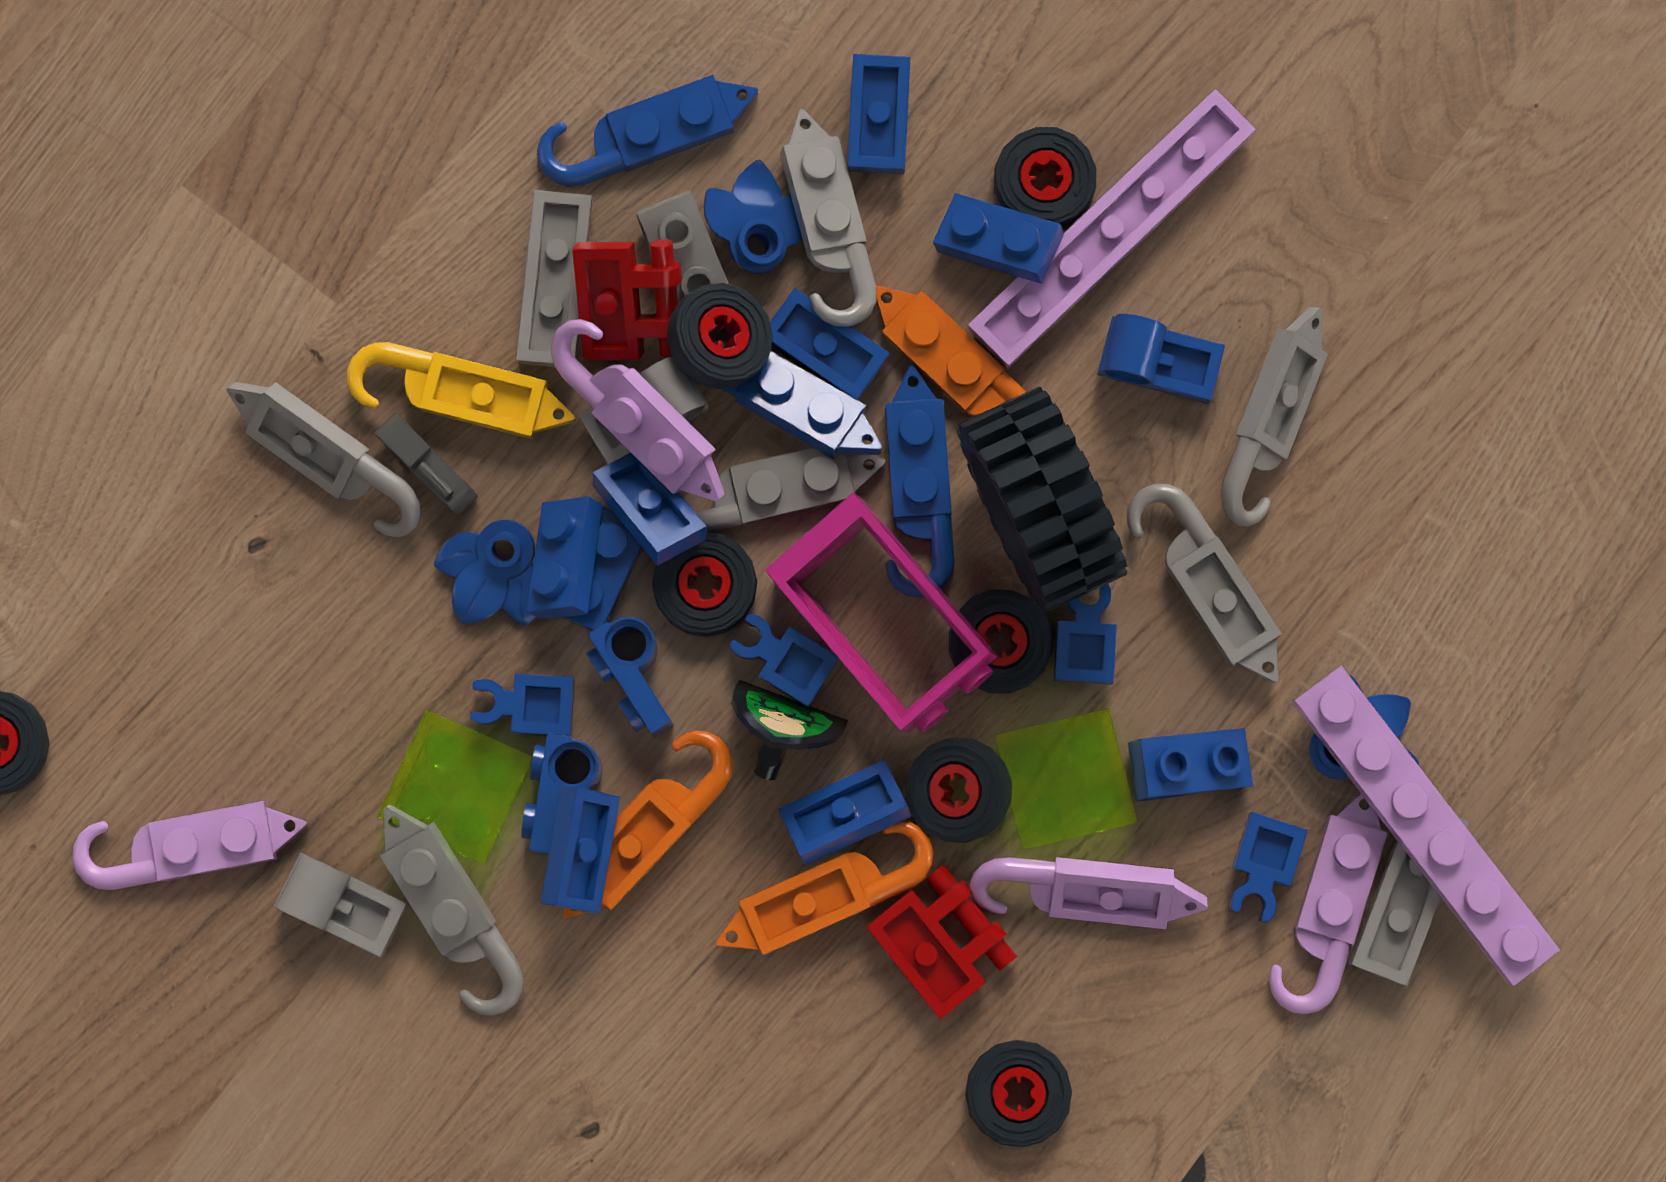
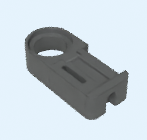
M395 412L374 432L386 447L457 517L478 497L475 491Z

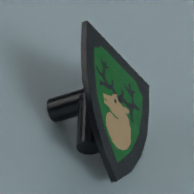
M742 680L738 681L732 694L731 705L736 716L752 734L763 742L758 752L759 759L754 772L759 777L767 780H776L787 749H813L835 743L842 736L848 720L811 706L807 708L793 699Z

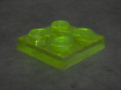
M1109 708L994 736L998 755L1005 762L1012 781L1010 806L1021 851L1138 823Z
M426 709L377 817L384 820V808L392 805L426 825L434 821L452 851L487 865L531 769L533 757ZM392 817V822L395 825H399V820L396 817Z

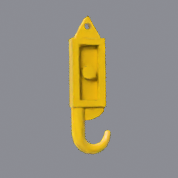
M375 342L362 347L352 357L347 368V386L351 395L361 405L371 409H376L379 406V400L369 395L364 389L362 382L363 374L367 368L374 364H384L406 370L404 380L406 395L411 404L422 412L532 440L535 433L576 421L575 416L547 389L548 384L546 380L437 352L430 353L390 342ZM557 411L564 412V417L560 420L554 418V414Z

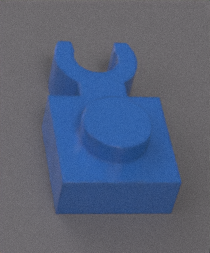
M1109 583L1099 588V600L1093 605L1083 604L1079 598L1066 603L1069 610L1074 614V622H1057L1054 681L1106 685L1114 683L1117 624L1100 623V615L1106 610L1111 601Z
M748 614L745 621L760 632V641L753 647H745L740 642L732 640L729 645L731 651L737 657L744 660L761 659L766 662L759 674V678L809 708L839 658L833 652L790 626L782 639L779 640L772 636L771 628L765 619L755 614Z
M515 674L514 691L504 690L498 683L489 679L476 680L473 682L472 689L478 692L492 693L495 697V705L486 713L471 712L470 719L480 725H492L499 722L503 717H512V734L547 736V733L571 736L575 679L574 677Z
M1255 812L1248 814L1232 869L1248 875L1245 884L1237 887L1230 896V912L1239 913L1243 899L1248 894H1254L1261 899L1263 905L1259 921L1268 923L1272 919L1276 911V898L1271 891L1273 883L1286 887L1291 886L1308 832L1307 829Z

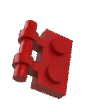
M657 240L650 243V264H636L634 242H578L573 247L572 254L579 319L593 323L603 332L600 340H595L588 335L581 334L583 360H640L645 353L644 338H658L660 356L664 358L671 357L667 341V331L670 316L678 305L677 285L682 283L681 263L674 260V248L671 240ZM639 288H654L656 313L641 314Z
M944 864L926 878L927 882L940 897L929 907H926L915 892L911 890L866 926L939 1020L986 983L972 965L980 956L985 953L999 971L1018 957L1003 939L1007 935L997 921L992 924L970 898L973 893L968 884L963 879L958 883ZM950 912L955 915L973 938L962 949H959L939 924V921Z

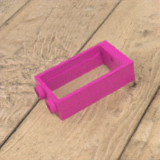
M854 493L850 494L765 569V572L900 731L911 733L917 727L921 733L926 732L949 711L944 705L947 700L960 689L965 694H969L993 673L988 665L998 655L870 506ZM864 528L869 531L972 651L967 658L909 708L906 707L802 584Z

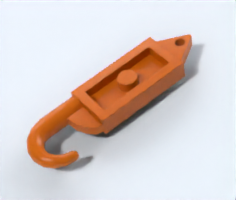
M876 285V301L884 325L881 336L964 414L966 413L974 417L1027 392L1005 372V368L922 290L915 295ZM889 295L892 298L891 302L884 303L881 300L882 296Z
M698 730L684 733L672 743V749L676 752L691 745H699L709 751L713 764L708 774L692 791L681 783L670 779H657L648 784L617 817L601 909L608 907L612 911L725 790L732 777L733 760L729 748L720 737L708 731ZM564 908L562 916L564 919H569L589 912L573 911L572 909Z
M903 820L881 831L884 834L899 833L907 836L912 841L915 853L909 864L882 876L877 866L865 855L857 852L840 855L740 900L741 908L720 935L716 945L760 950L764 956L906 892L922 882L932 867L934 851L931 840L921 827L910 821ZM729 932H735L738 936L734 943H729L726 939V935Z

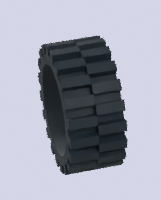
M1037 387L957 424V434L961 441L960 446L968 461L967 466L971 477L978 487L977 492L983 505L986 506L990 515L989 519L1003 543V548L1009 560H1012L1022 584L1025 583L1028 594L1041 611L1046 613L1127 575L1125 568L1127 567V562L1121 551L1123 546L1120 537L1114 530L1113 526L1115 523L1110 510L1105 506L1102 499L1103 493L1100 486L1094 480L1089 470L1090 465L1083 451L1079 450L1075 435L1068 424L1065 425L1061 411L1055 403H1052L1050 395L1046 391H1043L1041 387Z

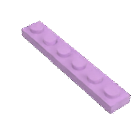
M1215 89L1064 233L1042 284L1017 277L968 324L967 329L1008 370L1250 139L1256 129Z
M1342 665L1291 702L1508 986H1515L1560 951Z

